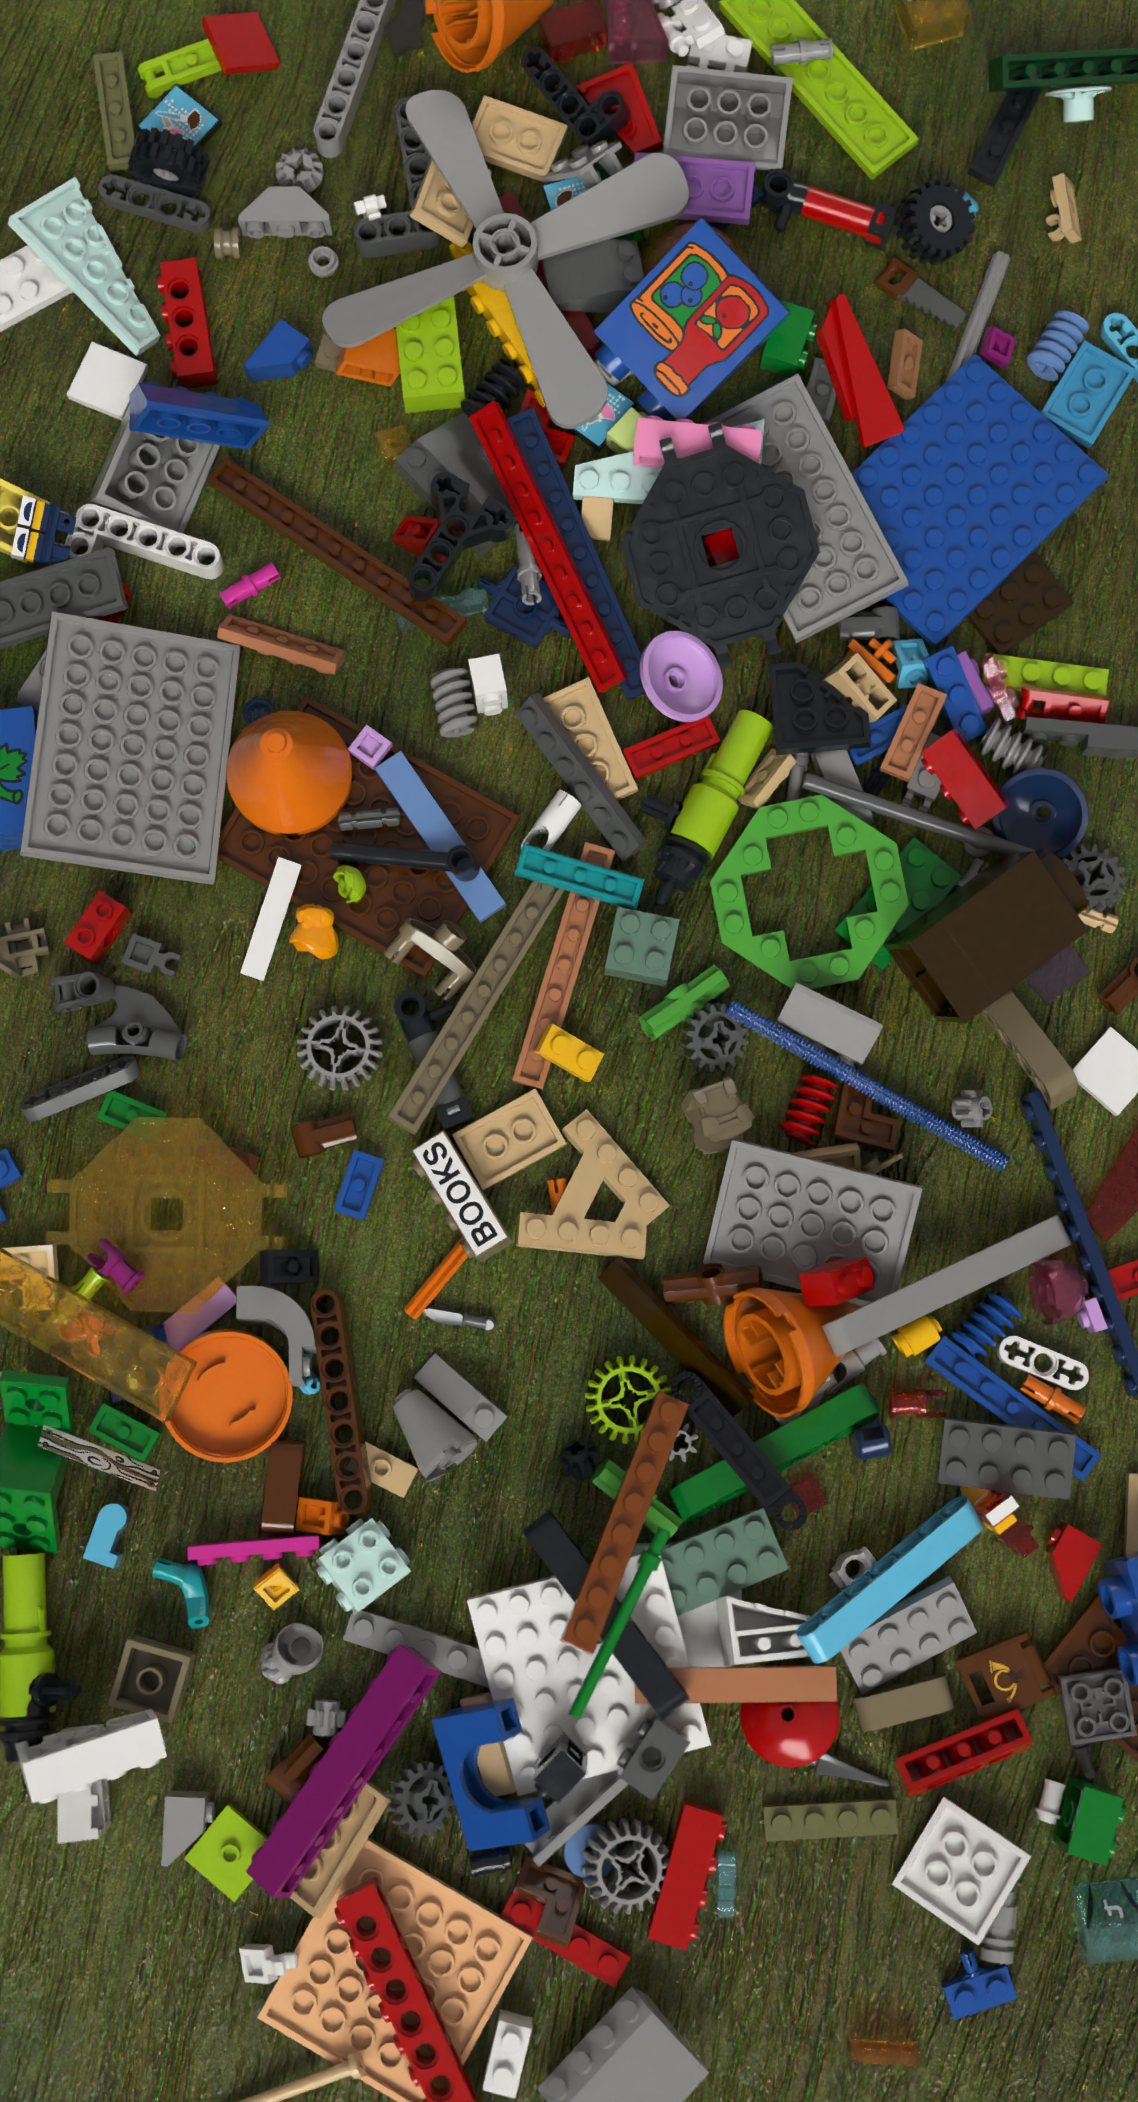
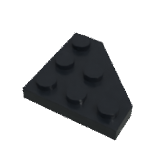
M800 662L768 665L776 755L871 747L868 713L859 706L857 708L843 698V694L826 681H820Z

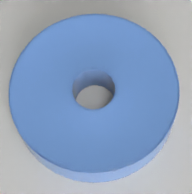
M586 1823L565 1843V1861L574 1875L582 1878L588 1876L581 1871L582 1865L590 1863L582 1857V1852H584L586 1847L590 1846L587 1843L588 1839H593L596 1842L600 1839L596 1833L597 1829L601 1828L605 1833L609 1832L606 1827L597 1823ZM617 1845L611 1849L617 1851ZM607 1859L603 1861L602 1877L612 1870V1865Z

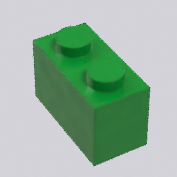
M780 300L792 315L767 339L760 368L786 377H792L796 375L798 368L804 369L809 353L804 348L807 341L813 342L818 324L813 323L815 310Z

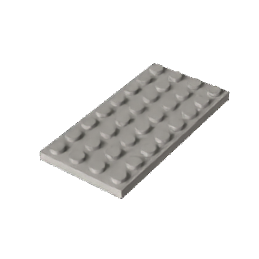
M796 374L703 424L721 422L726 427H733L765 419L761 465L805 491L820 553L783 615L795 642L798 643L909 586L806 387L799 374Z

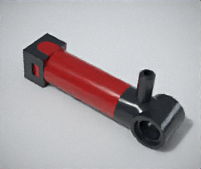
M784 169L771 170L764 179L762 203L766 209L772 212H779L773 226L775 231L784 232L791 213H795L864 237V244L884 251L897 215L895 213L896 208L879 202L875 208L793 179L792 175ZM778 188L783 192H774L772 189Z

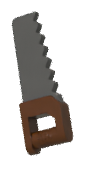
M890 256L887 260L888 265L874 281V285L892 299L906 300L908 305L914 304L916 309L922 308L923 313L929 312L932 318L937 317L939 322L945 321L946 326L952 325L954 330H956L965 319L966 312L919 279V274L895 257ZM897 272L903 276L900 283L893 285L889 283Z

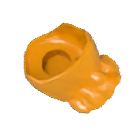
M306 904L298 907L296 910L298 924L290 936L289 943H292L297 951H308L322 960L335 956L338 952L339 942L338 935L332 926L334 913L320 905Z

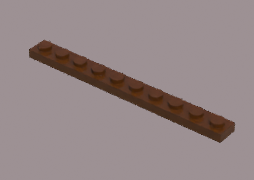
M227 457L223 459L207 478L209 486L446 647L449 648L467 626L466 618L433 597L427 602H419L413 599L409 593L408 579Z

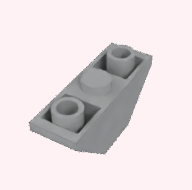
M299 186L268 187L238 215L242 236H249L251 238H262L263 236L291 238L302 235L321 238L324 235H332L330 215Z

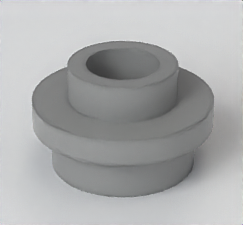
M320 246L311 252L308 264L314 275L329 277L337 271L339 260L337 254L332 249ZM321 261L329 262L328 265L319 266Z

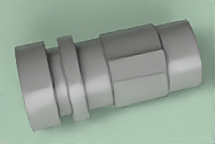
M1014 1891L1010 1892L982 1940L984 1945L980 1946L979 1958L981 1960L999 1964L1013 1963L1014 1950L1011 1947L1015 1945V1939L1012 1938V1929H1016L1017 1907L1014 1906Z

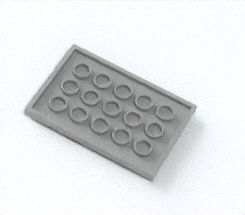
M733 1138L703 1264L720 1263L724 1268L759 1264V1267L762 1269L763 1280L802 1290L799 1278L800 1273L834 1259L869 1257L870 1268L874 1276V1289L846 1301L864 1306L898 1290L923 1187Z

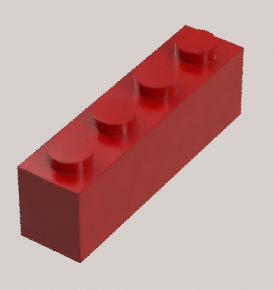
M683 1798L667 1859H669L668 1867L663 1869L665 1877L659 1883L661 1885V1892L656 1894V1901L653 1905L646 1930L648 1939L686 1951L689 1941L695 1942L700 1923L695 1920L698 1907H705L709 1888L704 1887L708 1874H714L718 1855L714 1854V1849L717 1841H723L727 1827V1821H723L724 1816L720 1809Z

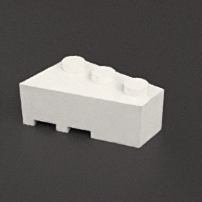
M723 1596L716 1600L724 1666L810 1657L798 1639L796 1631L811 1616L787 1610L783 1611L758 1603H750L729 1596Z
M96 1724L100 1729L104 1728V1724ZM82 1726L64 1728L57 1734L58 1736L70 1737L73 1736L72 1734L77 1731L78 1727ZM106 1778L93 1782V1785L88 1789L82 1791L69 1790L59 1794L57 1798V1843L99 1839L111 1826L109 1784Z

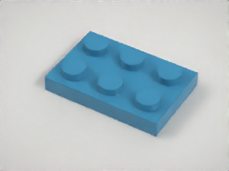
M1084 340L1042 409L1041 414L1067 437L1090 449L1137 372V369Z

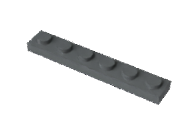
M540 694L531 695L515 715L622 862L630 859L647 842Z

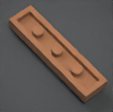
M231 614L225 618L218 628L217 638L226 640L230 644L245 646L263 655L286 659L291 664H302L314 668L320 673L335 675L344 662L346 650Z

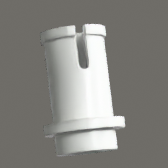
M1045 1778L1039 1807H1035L1034 1811L1037 1812L1036 1819L1055 1825L1056 1820L1061 1818L1058 1812L1066 1785Z

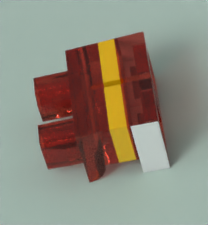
M996 1491L974 1509L996 1542L1010 1548L1013 1553H1019L1022 1558H1025L1039 1547L1038 1543L1029 1533L1035 1527L1015 1518L1012 1512L1019 1505L1011 1495L1002 1491Z

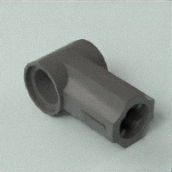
M885 606L875 608L871 612L854 613L838 622L839 641H852L853 639L863 641L872 640L875 637L883 644L888 639L892 641L900 640L899 609Z

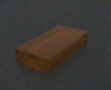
M849 2039L848 2051L854 2062L909 2066L921 2065V2052L916 2042Z

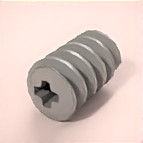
M448 668L437 671L431 676L430 684L431 688L435 690L432 694L433 699L437 701L435 709L439 713L437 719L438 723L442 725L440 734L443 737L465 736L475 730L470 728V725L477 721V716L467 715V713L475 709L474 704H465V701L473 696L471 692H463V689L470 686V681L460 680L461 677L468 674L465 668Z
M999 717L994 721L979 745L983 744L982 755H986L991 750L994 751L991 761L996 762L1000 758H1004L1003 769L1014 764L1012 773L1014 776L1024 770L1040 767L1047 755L1041 756L1043 746L1041 745L1031 750L1033 742L1031 738L1020 743L1022 732L1019 731L1010 736L1011 725L1008 724L1003 729H999L1001 723Z

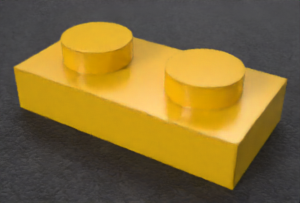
M554 1024L547 1025L534 1051L585 1082H591L604 1056L602 1052Z

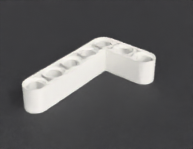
M85 504L79 508L75 515L77 519L73 535L68 534L64 544L71 546L68 560L101 550L106 545L205 579H215L224 571L223 559L219 549L214 544L95 504ZM91 519H99L95 526H86ZM119 529H128L125 535L115 536ZM148 538H157L153 545H144ZM88 546V550L84 554L76 555V551L80 547ZM176 548H186L182 555H173ZM209 556L215 557L212 564H201L204 558Z

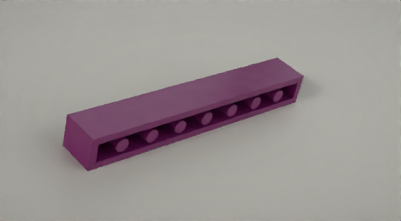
M399 1644L397 1648L389 1653L386 1658V1665L380 1674L370 1681L367 1686V1693L361 1702L349 1712L348 1721L342 1730L330 1740L328 1751L312 1767L309 1773L310 1777L305 1785L293 1795L290 1800V1807L284 1816L274 1823L271 1828V1835L265 1844L253 1854L252 1863L246 1870V1873L272 1898H290L442 1671L416 1649Z

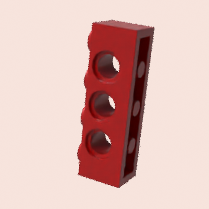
M194 257L160 263L161 275L156 276L160 295L165 294L166 303L161 304V311L164 323L169 322L170 332H165L168 350L174 352L175 360L170 361L173 379H178L181 387L186 389L218 384L201 272L197 259ZM181 293L187 294V296L182 299L176 298ZM183 322H192L188 327H180ZM188 350H197L193 355H184Z
M1016 1709L895 1759L894 1768L909 1799L1030 1749L1033 1740L1019 1710Z

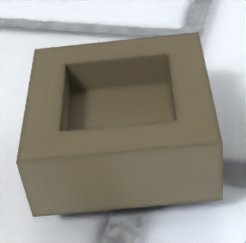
M325 334L322 336L315 365L318 368L335 372L341 347L333 344Z

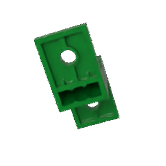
M3 1370L0 1377V1388L5 1425L0 1436V1547L6 1549H30L40 1553L46 1551L58 1553L61 1539L56 1501L70 1458L39 1447L38 1443L43 1425L75 1436L69 1378Z

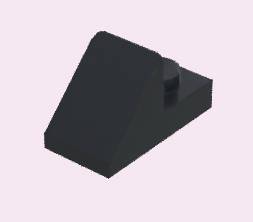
M318 1250L259 1251L261 1284L279 1285L319 1282Z

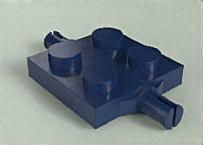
M513 565L508 576L499 584L490 581L484 576L480 578L477 588L492 595L491 604L483 616L485 622L536 650L545 635L552 629L565 635L567 638L570 636V631L565 621L559 618L560 610L549 586L543 580L539 581L540 593L542 595L541 601L537 603L534 595L535 605H526L522 602L521 583L517 580V570L519 567Z

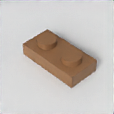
M905 328L896 330L894 334L887 388L904 400L915 398L923 341Z

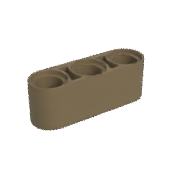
M944 1673L875 1689L853 1697L862 1731H874L947 1712L954 1708L948 1681Z

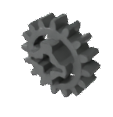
M1084 845L1080 846L1077 853L1072 850L1066 859L1062 860L1073 873L1085 893L1088 905L1085 910L1086 913H1090L1093 907H1096L1099 913L1103 912L1106 905L1110 908L1113 907L1117 899H1120L1123 895L1124 890L1122 888L1127 883V879L1120 877L1125 872V867H1117L1115 865L1119 858L1114 857L1110 859L1108 857V849L1099 853L1097 845H1093L1089 852ZM1092 873H1094V876L1092 878L1093 882L1091 883V885H1088L1090 881V876Z
M717 1002L714 1006V1004L705 1003L704 1011L698 1008L693 1009L696 1017L694 1019L686 1017L685 1021L690 1026L688 1029H681V1033L687 1035V1040L682 1041L681 1046L689 1048L685 1057L691 1060L694 1059V1066L703 1067L704 1070L713 1072L714 1069L725 1071V1063L735 1066L734 1057L736 1055L744 1056V1053L740 1050L741 1045H748L749 1041L742 1039L743 1034L749 1032V1029L740 1026L742 1020L737 1022L738 1018L734 1020L735 1016L730 1018L731 1014L727 1016L728 1012L725 1013L727 1010L726 1004ZM720 1017H723L729 1026H724V1021L720 1020ZM700 1048L706 1049V1053L710 1054V1057H706Z
M424 1760L421 1763L412 1761L410 1762V1769H399L402 1777L400 1780L392 1779L391 1782L396 1788L394 1792L387 1793V1796L393 1799V1804L389 1805L387 1810L396 1813L391 1821L393 1824L401 1825L399 1831L422 1838L423 1835L433 1836L434 1828L444 1829L442 1819L444 1817L451 1819L452 1814L448 1811L449 1806L455 1805L453 1799H450V1794H452L451 1786L447 1784L449 1779L447 1774L443 1773V1766Z

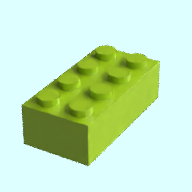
M454 296L396 326L406 413L461 408L460 403L465 399Z

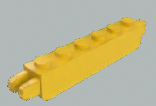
M467 241L463 248L455 243L449 245L453 260L473 254V245L469 241ZM482 280L465 289L471 296L470 301L476 313H482L487 319L486 325L494 338L498 336L503 342L502 348L510 361H516L519 365L518 370L522 375V379L526 384H532L535 388L534 393L538 402L543 408L546 407L506 292L495 290L486 285Z

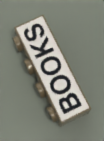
M444 1130L411 1150L416 1158L411 1162L421 1178L427 1176L432 1185L427 1188L437 1205L441 1202L444 1204L448 1213L443 1216L453 1232L459 1229L464 1238L460 1244L469 1258L475 1256L482 1263L514 1243L454 1143Z

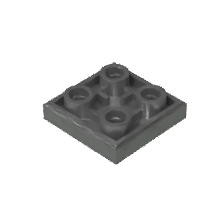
M1120 1667L1058 1676L1070 1745L1137 1736L1129 1686Z

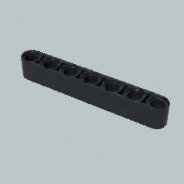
M547 1510L522 1531L575 1603L590 1562L554 1514ZM616 1597L600 1635L602 1640H604L621 1605ZM630 1617L612 1654L656 1713L664 1720L687 1702L690 1697Z

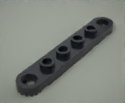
M690 1371L677 1374L671 1383L673 1397L689 1404L686 1413L777 1524L789 1531L801 1528L807 1520L808 1510L800 1497L700 1377ZM686 1381L696 1383V1392L690 1397L682 1396L679 1392L680 1386ZM788 1504H795L799 1508L797 1519L790 1522L782 1519V1509Z

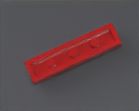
M514 1889L512 1890L499 1914L501 1918L532 1935L533 1940L615 1988L631 1959V1954L578 1922H575L567 1948L535 1936L545 1904L513 1892Z

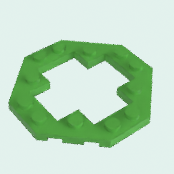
M822 794L759 807L710 880L722 944L791 990L796 982L813 990L859 981L874 956L878 953L899 919L909 907L897 843ZM828 827L834 857L866 852L877 911L846 917L852 949L790 961L784 930L753 936L741 876L772 870L767 839Z

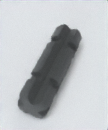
M396 807L386 808V811H381V809L356 811V814L342 812L338 816L339 827L342 831L353 830V827L358 829L383 827V824H387L388 827L398 826L401 822L400 811Z

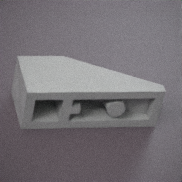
M436 1353L432 1355L414 1377L485 1442L489 1440L508 1417L506 1413Z

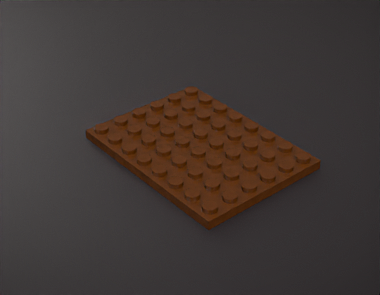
M306 695L296 711L317 716L330 724L344 740L347 748L350 747L363 730L361 726ZM393 745L379 765L399 751L403 753L462 841L472 850L484 873L488 875L519 823L520 816ZM350 754L352 761V787L349 797L335 818L313 832L302 835L298 833L272 834L253 825L236 807L220 833L217 860L267 889L278 857L301 864L302 866L290 902L299 907L306 904H314L330 909L334 913L332 926L384 956V950L400 933L399 928L408 918L417 919L438 929L445 920L458 925L468 908V905L444 871L342 861L340 864L335 860H331L330 849L332 842L342 839L347 843L429 850L377 772L352 754ZM394 807L400 811L401 822L398 826L388 827L387 824H383V827L358 829L353 827V830L342 831L339 827L338 816L342 812L356 814V811L373 809L386 811V808ZM346 865L357 868L365 880V894L356 904L355 901L347 904L346 898L338 893V882L334 880L333 875L340 866ZM414 945L402 959L400 965L426 979L437 960L418 945Z

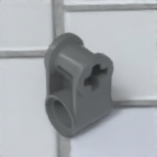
M82 972L50 979V985L54 986L56 997L54 1012H72L83 1007L105 1003L113 997L115 992V986L110 977L94 972ZM96 982V984H97V985H96V990H95V992L93 993V992H92V987H93V984Z

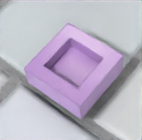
M366 724L350 745L348 751L375 770V767L379 765L393 745L391 741Z
M1089 1298L1077 1302L1079 1310L1076 1311V1314L1083 1329L1087 1328L1088 1333H1096L1107 1329L1097 1298Z

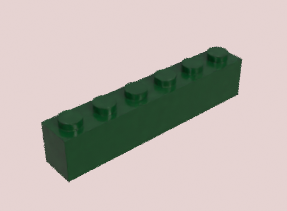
M1138 48L1002 55L988 60L989 93L1138 84Z

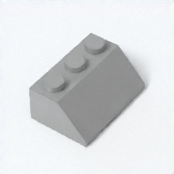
M797 982L776 1020V1025L779 1024V1027L782 1025L783 1029L784 1027L786 1028V1031H792L793 1035H799L800 1039H806L807 1043H813L814 1047L815 1045L817 1046V1049L820 1047L821 1050H824V1053L827 1051L837 1057L838 1061L841 1059L842 1062L848 1063L852 1068L853 1066L859 1068L864 1063L884 1026Z

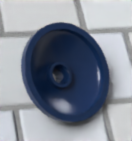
M1031 768L1016 774L1001 788L1000 791L1010 805L993 817L995 831L999 838L1035 850L1039 848L1047 849L1058 858L1071 852L1083 838L1089 821V806L1081 787L1067 774L1052 768ZM1040 806L1047 807L1049 815L1041 816L1038 813V808Z

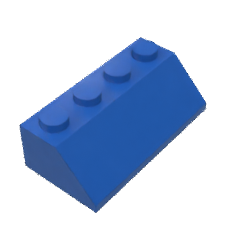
M150 381L137 383L130 393L129 430L249 450L268 428V419L259 404L248 402L247 399L242 397L231 399L218 397L213 392L195 393L190 392L184 387H161L157 383Z

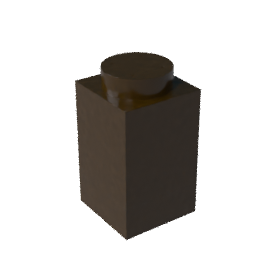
M1039 848L1035 852L1004 855L883 945L937 1021L967 1023L1089 931L1078 916L1087 909V899L1073 873L1049 850Z

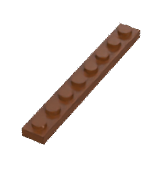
M659 1391L656 1393L560 1642L590 1655L594 1653L689 1404Z

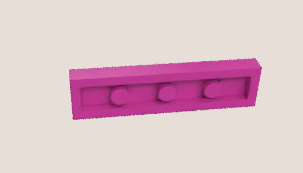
M308 1534L294 1537L285 1536L192 1544L187 1547L188 1560H197V1565L217 1564V1558L230 1557V1563L250 1561V1555L263 1554V1560L283 1558L282 1552L295 1551L296 1557L315 1555V1549L323 1547L322 1534Z

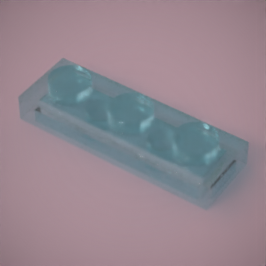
M468 588L459 595L448 597V595H438L434 597L461 616L485 612L489 607L485 589ZM395 612L399 631L417 627Z

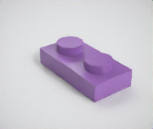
M966 651L957 656L983 717L989 714L993 708L994 696L989 686L983 685L979 677L980 670L976 661L973 658L970 659Z

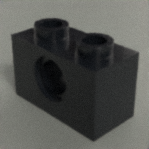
M565 1733L538 1758L533 1780L536 1782L534 1784L536 1790L545 1799L549 1800L552 1798L557 1804L587 1774L588 1756Z

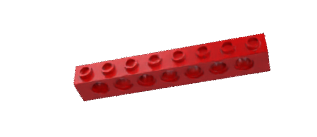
M376 1877L340 1894L336 1901L337 1907L334 1908L336 1918L342 1928L347 1926L352 1937L349 1940L350 1948L356 1959L362 1958L367 1969L363 1972L366 1983L371 1991L376 1989L381 2002L378 2003L380 2013L386 2023L390 2021L396 2032L393 2035L394 2043L398 2052L401 2055L406 2054L411 2064L408 2067V2072L414 2086H421L426 2097L423 2099V2102H480ZM365 1915L371 1916L376 1922V1927L371 1930H365L360 1926L358 1919ZM379 1947L386 1948L390 1952L391 1958L387 1961H379L374 1957L373 1951ZM393 1979H399L405 1984L406 1989L401 1993H394L389 1989L388 1982ZM408 2011H413L419 2015L421 2020L417 2024L410 2025L404 2021L402 2015ZM423 2043H428L434 2047L435 2053L426 2057L418 2052L417 2047ZM440 2075L445 2076L450 2081V2085L446 2088H438L433 2084V2078Z

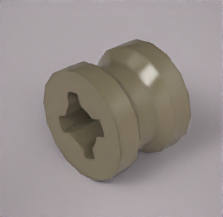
M222 227L214 228L216 259H223L225 256H232L234 259L242 258L240 227H233L231 230H224Z

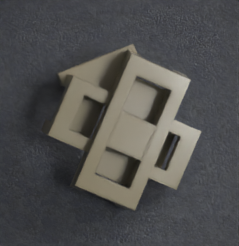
M29 918L23 919L24 923L12 925L10 922L5 923L7 936L0 937V969L15 979L41 973L39 956L50 954L45 929L33 930V925Z

